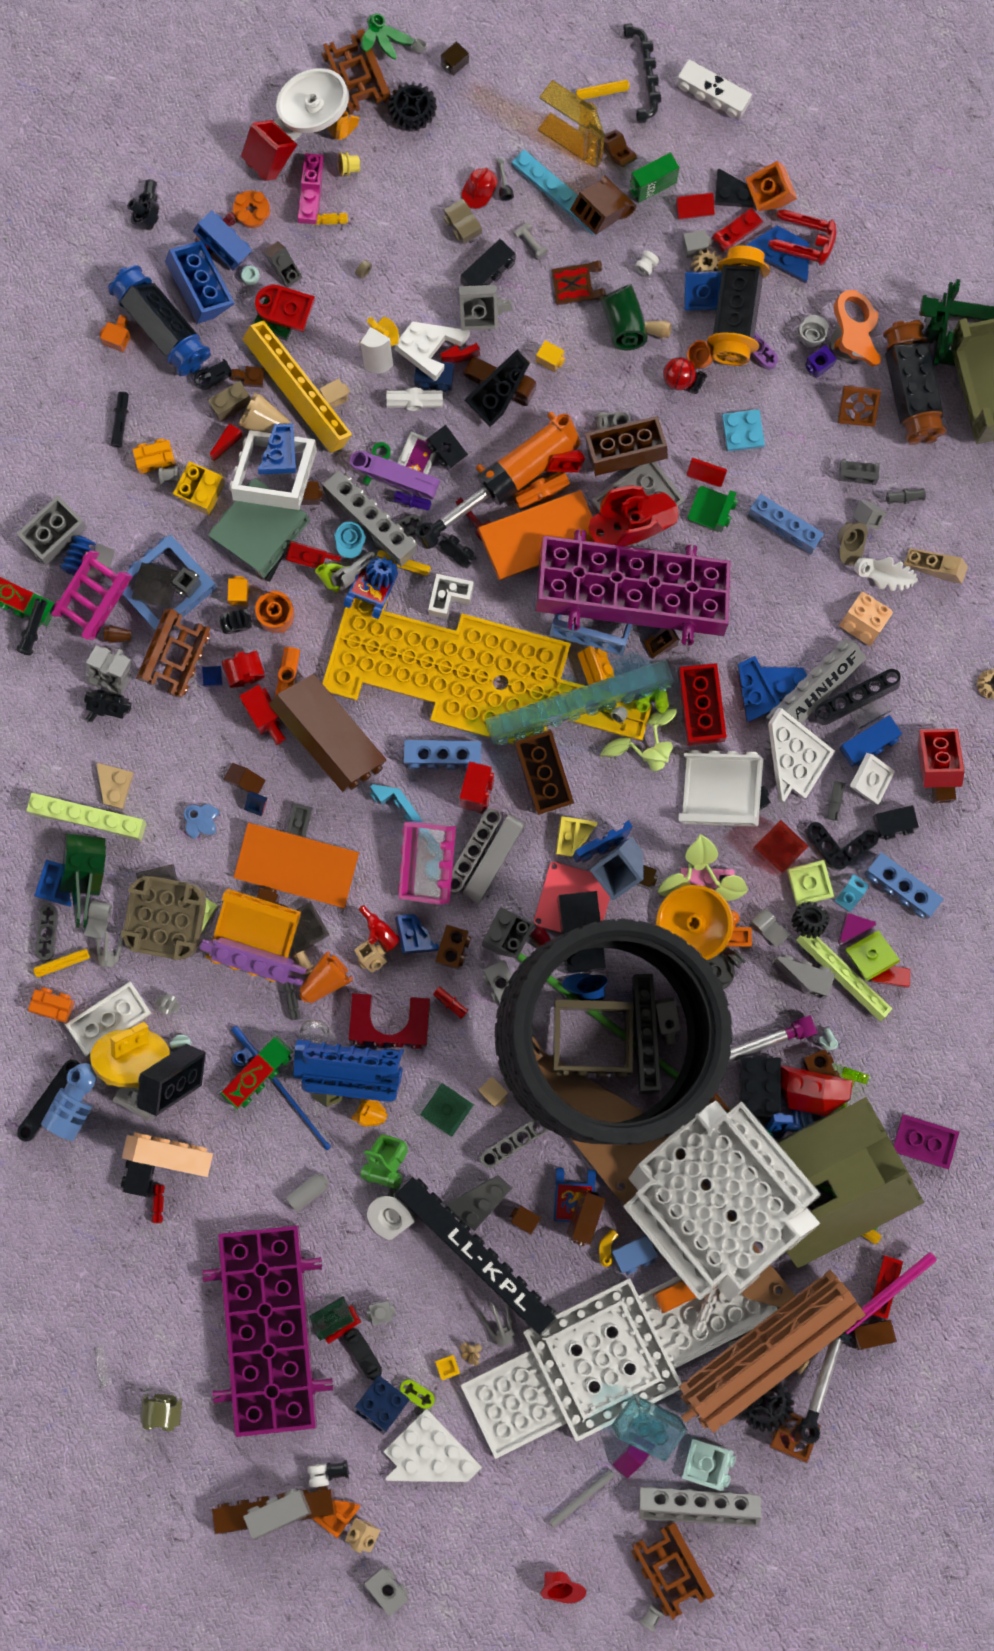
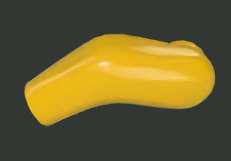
M613 1229L608 1231L599 1242V1262L603 1267H609L613 1262L611 1246L619 1236Z

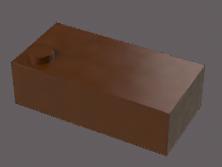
M658 416L585 433L586 448L595 476L668 459V447Z
M547 729L513 740L535 813L540 815L574 804L552 730Z

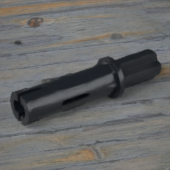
M118 392L116 408H114L115 418L111 446L121 448L123 444L125 421L129 413L127 410L129 394L127 392Z

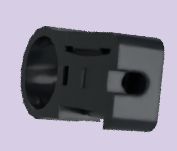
M222 359L223 362L217 363L210 367V369L206 367L196 372L194 381L199 389L208 390L231 376L232 370L225 359ZM211 377L207 385L198 384L203 379Z

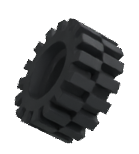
M808 901L807 904L805 902L801 905L799 904L791 919L793 928L797 927L795 931L797 933L799 931L802 932L801 936L806 934V938H810L811 935L813 939L817 936L820 937L829 923V915H826V909L822 910L823 906L820 905L818 907L815 902L811 905V901ZM805 917L812 918L816 923L809 922Z

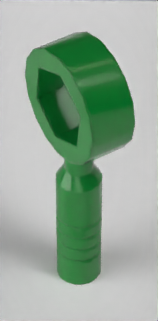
M383 442L375 444L372 454L378 456L376 454L377 449L385 448L387 453L382 458L388 460L391 456L389 445ZM365 475L362 484L368 486L372 478Z

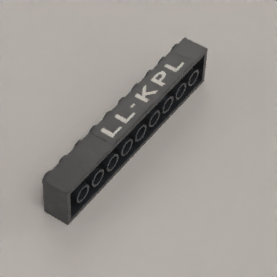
M412 1177L396 1195L541 1337L557 1320L555 1316L557 1314L556 1311L549 1304L544 1306L540 1302L542 1297L534 1289L530 1292L526 1288L528 1284L519 1275L516 1278L512 1274L513 1269L505 1261L501 1264L497 1260L499 1255L491 1247L487 1250L483 1246L485 1242L476 1233L472 1235L469 1232L471 1230L470 1227L462 1219L458 1222L455 1219L456 1213L449 1206L444 1208L441 1205L443 1201L434 1192L430 1194L427 1191V1185L420 1178L415 1180Z

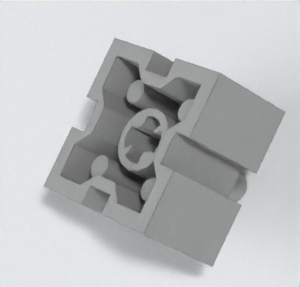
M95 646L86 661V683L98 688L104 687L113 694L123 695L131 680V671H129L131 659L122 655L123 651L121 649H116L114 655H112L108 648Z

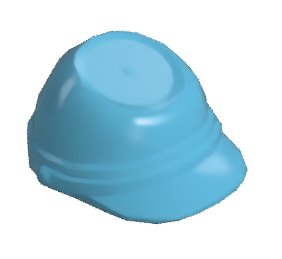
M345 522L334 533L336 548L342 557L354 558L361 553L366 536L360 525L355 522Z

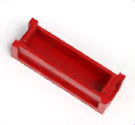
M882 1255L881 1259L883 1260L872 1299L899 1278L904 1261ZM893 1298L872 1315L888 1319Z

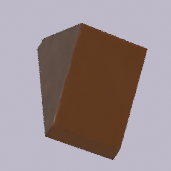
M662 628L643 643L653 659L678 646L680 639L675 630Z
M234 763L231 764L223 779L248 793L252 791L257 794L260 793L266 782L265 779L248 768Z

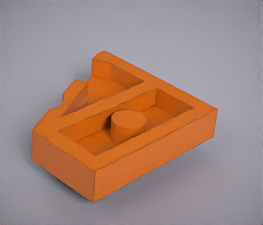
M335 1499L336 1515L312 1519L338 1538L361 1507L360 1504Z

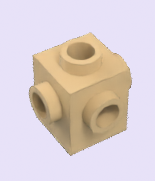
M367 940L354 949L359 958L357 961L363 969L367 968L371 973L387 963L384 957L386 952L380 944H370Z
M355 1518L345 1541L351 1544V1549L358 1553H362V1551L371 1553L381 1530L370 1522Z

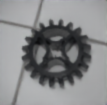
M414 81L412 85H408L405 82V87L399 84L398 90L393 89V95L389 96L388 113L391 116V120L393 122L396 121L397 127L402 125L404 130L409 127L411 132L413 127H416L418 131L421 125L426 128V122H432V117H435V111L437 110L436 98L433 97V92L429 91L427 86L422 88L421 82L418 86L415 85ZM404 99L405 103L398 109L399 103ZM424 104H427L425 111L421 114L420 109Z
M781 1381L767 1391L777 1393L778 1396H767L764 1394L754 1404V1407H752V1403L743 1410L742 1417L747 1419L746 1423L752 1425L754 1430L759 1428L760 1432L763 1433L767 1428L768 1432L772 1433L773 1427L779 1431L778 1425L782 1424V1426L786 1427L784 1420H791V1416L788 1413H794V1409L791 1407L794 1405V1401L791 1400L793 1396L791 1392H788L787 1386L782 1387ZM764 1399H766L767 1403H769L770 1412L768 1411L767 1408H765V1407H766V1406H765L766 1403H765ZM782 1404L780 1412L775 1416V1410ZM756 1415H767L770 1419H760Z

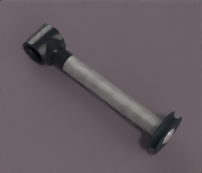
M842 1333L829 1343L806 1418H802L801 1423L794 1429L795 1438L800 1443L813 1444L820 1438V1429L817 1421L842 1343L851 1344L850 1339H853L852 1336L846 1333ZM807 1428L810 1432L808 1438H806L804 1434Z

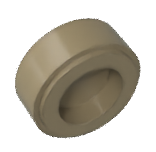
M364 260L357 267L355 275L360 279L364 278L372 269V264L368 260Z

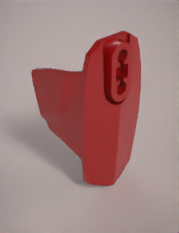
M630 485L612 489L604 497L600 505V512L590 519L588 529L595 543L629 546L675 525L678 520V506L665 492L647 495L642 486ZM601 533L603 536H597L596 534Z

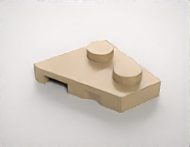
M97 763L104 805L123 810L134 773Z

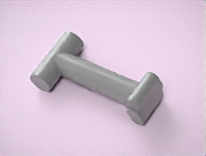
M527 222L515 230L513 234L516 238L522 235L536 252L535 257L539 260L548 251L546 247L541 248L528 230L532 226Z

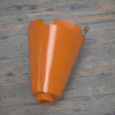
M329 951L322 956L299 988V996L305 1003L309 1002L312 1004L353 981L352 975L348 977L346 974L349 971L347 967L335 955L329 956Z

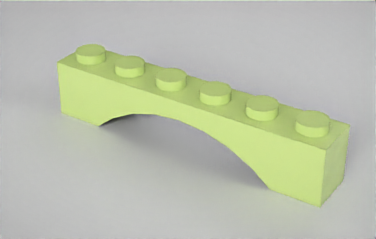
M31 793L26 810L30 815L74 823L137 841H142L146 822L143 819Z

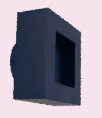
M250 791L247 795L244 810L262 816L268 798Z

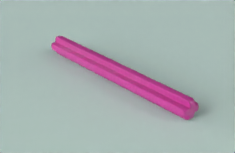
M932 1253L926 1254L861 1308L866 1316L857 1320L844 1333L849 1334L927 1270L937 1261L936 1257Z

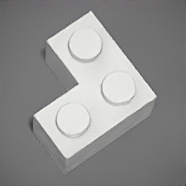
M436 574L428 609L429 616L447 619L451 601L470 605L474 582Z

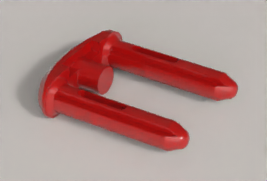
M785 209L778 210L776 216L783 221L826 232V236L818 234L815 241V246L823 247V250L818 251L778 239L770 240L768 243L769 247L779 252L816 261L819 266L825 264L836 239V223L834 220L825 221Z

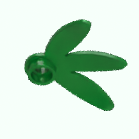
M375 13L368 17L367 23L369 28L361 40V46L364 51H369L377 38L378 44L384 53L395 60L397 55L388 38L397 43L412 46L414 39L397 29L385 25V19L381 14Z

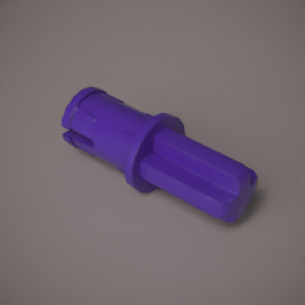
M397 490L394 495L396 497L394 498L395 503L408 505L409 508L416 507L427 511L431 508V500L418 497L414 493L411 495Z

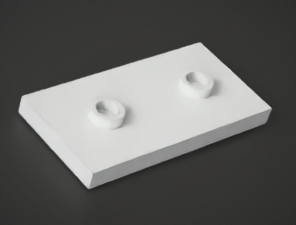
M130 981L66 1023L65 1026L85 1057H88L94 1044L102 1036L114 1030L132 1028L152 1013Z

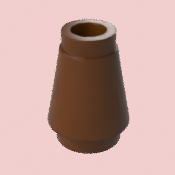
M113 625L105 626L104 641H107L108 644L131 641V630Z

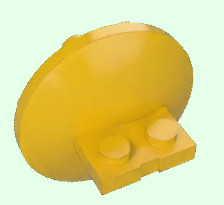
M142 1022L127 1030L118 1029L102 1036L91 1050L90 1062L96 1076L107 1085L139 1088L138 1078L140 1073L170 1055L167 1043L159 1035L149 1031L148 1025Z

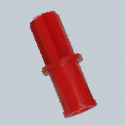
M438 987L434 991L433 996L460 1019L469 1011L456 1000V997L453 998L442 987Z

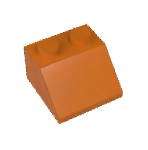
M778 160L745 178L758 211L782 208L797 199L786 168Z

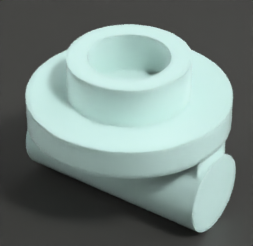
M826 1028L823 1031L824 1035L819 1039V1044L826 1050L836 1049L838 1041L831 1030Z
M177 1035L170 1042L171 1049L174 1051L185 1044L191 1045V1040L185 1035Z

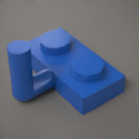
M792 1109V1115L777 1113L771 1117L764 1128L770 1129L772 1137L781 1139L787 1131H798L802 1129L800 1111Z

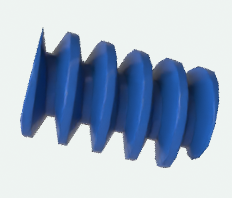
M79 535L72 537L74 543L69 544L71 550L66 551L68 557L62 559L65 564H60L59 566L65 573L75 576L81 566L82 558L86 552L93 551L89 545H96L92 540Z

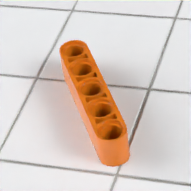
M683 1280L653 1295L662 1313L697 1298Z

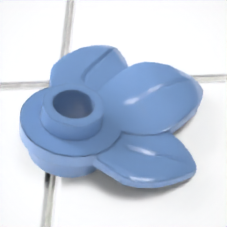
M208 804L201 807L198 805L186 807L184 818L187 821V834L193 839L200 832L206 835L215 834L216 826L213 819L220 814L219 810ZM193 810L197 812V816L195 818H192L190 816V813Z

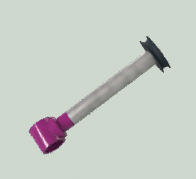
M809 1015L793 1021L791 1027L731 1048L729 1062L795 1037L801 1040L817 1034L812 1016Z

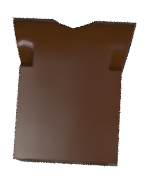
M604 175L600 181L579 192L570 211L596 235L618 219L623 220L629 217L636 210L637 206Z

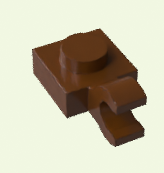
M246 366L245 371L232 369V380L244 381V386L263 388L264 367Z

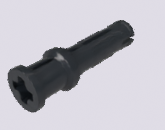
M40 598L35 599L26 630L22 631L21 642L16 647V650L21 654H33L32 648L34 642L38 640L37 631L47 605V601L41 599V602Z

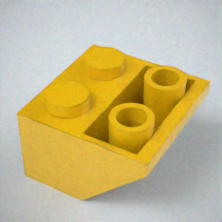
M189 461L173 495L193 509L210 515L225 485V480L222 475Z

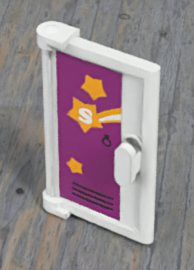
M410 432L397 463L428 474L436 453H431L427 448L426 437Z

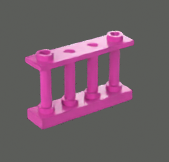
M89 551L83 556L81 566L61 599L54 604V610L51 614L54 617H62L64 614L83 627L81 636L86 640H94L133 577L127 572L116 574L96 559L100 554L97 551ZM92 566L112 580L113 584L110 589L106 590L86 576ZM82 582L102 595L103 600L100 605H95L77 592ZM72 599H75L93 612V617L90 621L87 622L67 608Z

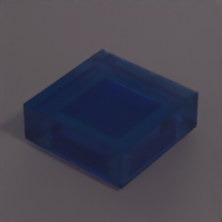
M222 666L202 667L204 687L223 686Z

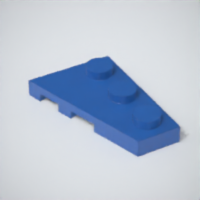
M293 423L274 424L267 449L263 454V460L258 467V475L296 473Z
M756 656L737 665L747 723L771 712L774 707L780 704Z
M628 820L623 823V828L618 831L612 829L607 832L602 840L599 838L594 839L576 849L573 854L575 862L589 861L593 858V855L597 853L600 855L609 851L610 847H617L623 843L633 827Z

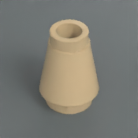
M667 320L645 321L647 334L662 339L670 337L672 325Z

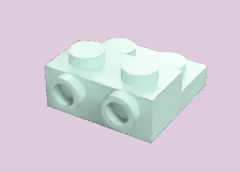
M692 1439L682 1479L723 1491L724 1487L727 1488L730 1483L731 1477L728 1475L729 1468H733L736 1456L733 1455L734 1451Z

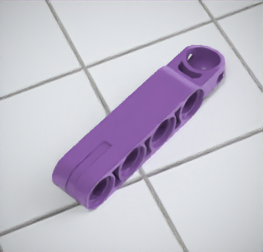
M364 451L354 452L349 460L354 470L427 499H434L440 484V480L433 476Z

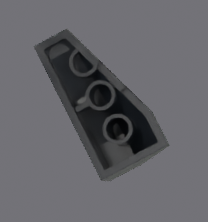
M517 349L464 399L489 427L505 413L530 365V361Z

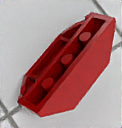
M781 1065V1094L789 1109L828 1116L851 1100L853 1080Z

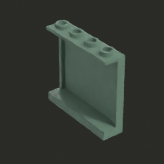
M254 478L252 482L250 481L246 485L272 490L257 478ZM234 500L231 508L223 513L221 520L211 528L208 536L213 543H218L255 569L258 575L265 578L289 548L290 541H294L310 522L307 513L301 509L295 510Z

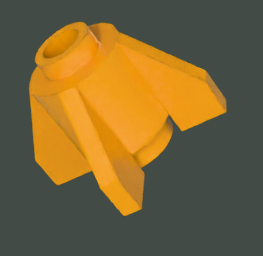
M344 111L342 116L334 124L327 127V129L335 139L342 140L359 125L360 117L351 115L349 118V114Z
M361 1099L362 1102L358 1110L351 1118V1120L358 1122L357 1124L363 1127L379 1126L386 1121L388 1114L386 1113V1108L379 1101Z

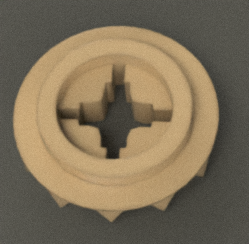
M994 669L985 670L977 679L979 693L988 699H994V689L992 691L991 685L985 683L990 682L992 677L994 679Z

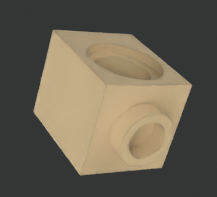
M340 379L319 389L321 395L332 409L349 401L348 393L350 391L346 383L342 384Z
M493 1077L478 1090L494 1108L497 1105L501 1107L508 1100L506 1096L509 1093Z

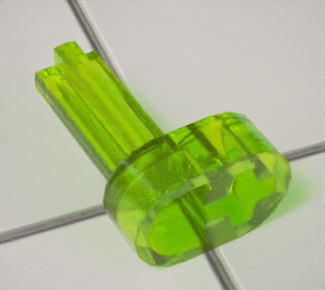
M847 1067L843 1068L841 1074L844 1079L853 1080V1085L855 1081L867 1085L870 1077L868 1074ZM848 1102L843 1104L841 1107H847Z

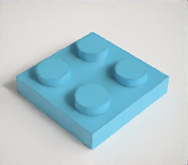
M759 409L722 414L727 452L762 448L765 446Z

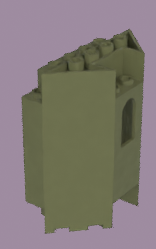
M867 1097L848 1107L843 1106L828 1116H824L777 1141L778 1145L814 1187L829 1180L837 1195V1198L810 1211L821 1224L791 1250L786 1251L797 1268L925 1203Z

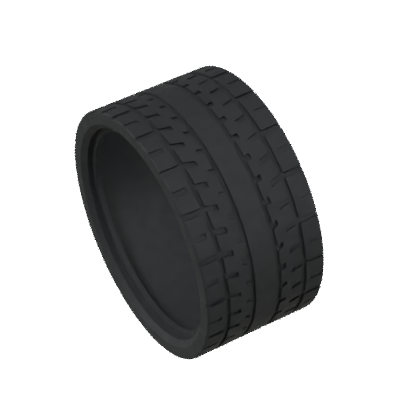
M616 919L590 923L560 935L537 948L531 953V956H528L519 965L518 969L509 979V985L505 987L501 996V1002L498 1005L496 1014L497 1023H495L494 1037L496 1040V1056L499 1058L498 1065L501 1074L504 1076V1081L509 1091L513 1092L514 1095L512 1096L517 1103L525 1109L524 1111L531 1118L538 1120L540 1125L562 1137L572 1138L571 1140L582 1143L610 1145L641 1144L663 1138L664 1135H670L681 1129L682 1126L687 1125L696 1117L697 1113H700L708 1105L726 1073V1067L731 1054L732 1019L722 984L717 975L713 973V968L692 945H688L686 940L658 925L653 926L652 923L631 919H619L617 921ZM584 949H617L631 953L650 963L668 980L675 990L686 1018V1055L674 1085L651 1109L634 1118L616 1123L593 1119L578 1112L564 1102L547 1083L540 1070L533 1048V1014L544 984L563 961Z

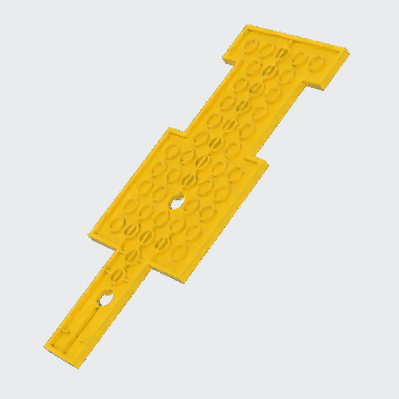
M354 598L351 608L345 607L322 683L332 695L358 701L362 684L370 685L434 703L430 722L514 745L513 740L547 730L550 716L619 736L630 737V739L642 742L652 704H650L646 712H640L636 708L637 700L595 688L590 689L588 686L561 679L571 643L461 613L458 627L455 631L386 612L387 601L379 619L372 617L375 605L361 599ZM498 676H504L508 681V686L503 690H498L493 685L494 679ZM590 701L598 703L600 707L599 712L596 715L587 714L585 711L586 703ZM617 707H624L627 710V719L623 723H618L611 717V712Z

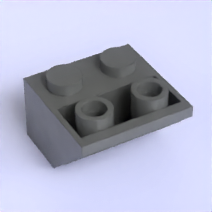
M500 907L481 946L498 955L517 959L535 924Z

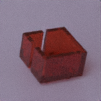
M780 820L753 847L752 851L764 862L768 860L769 863L767 865L780 877L809 846Z

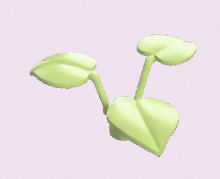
M677 708L666 709L665 713L657 711L649 717L648 724L653 725L656 744L654 747L642 753L633 743H630V737H620L609 742L601 751L600 757L618 756L626 752L629 747H632L642 757L644 762H648L651 771L662 769L665 766L664 762L668 763L673 745L671 742L659 743L657 727L658 725L669 723L675 717Z
M700 834L685 853V858L689 862L687 877L685 878L680 873L669 876L659 886L658 893L667 897L674 890L691 885L688 881L691 878L692 868L702 870L705 867L718 886L715 891L721 894L726 901L742 897L747 893L748 888L745 881L739 876H727L722 879L721 883L717 880L709 864L717 859L718 850L708 838Z

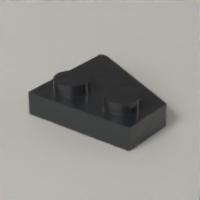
M717 169L715 205L751 208L752 195L748 185L727 172Z

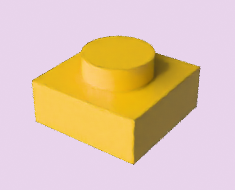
M454 1354L435 1361L441 1380L460 1374Z

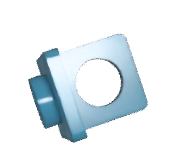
M853 874L835 902L851 912L863 897L869 885ZM854 881L860 883L863 888L857 886Z

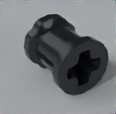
M347 1460L337 1464L327 1463L329 1481L339 1477L349 1478Z

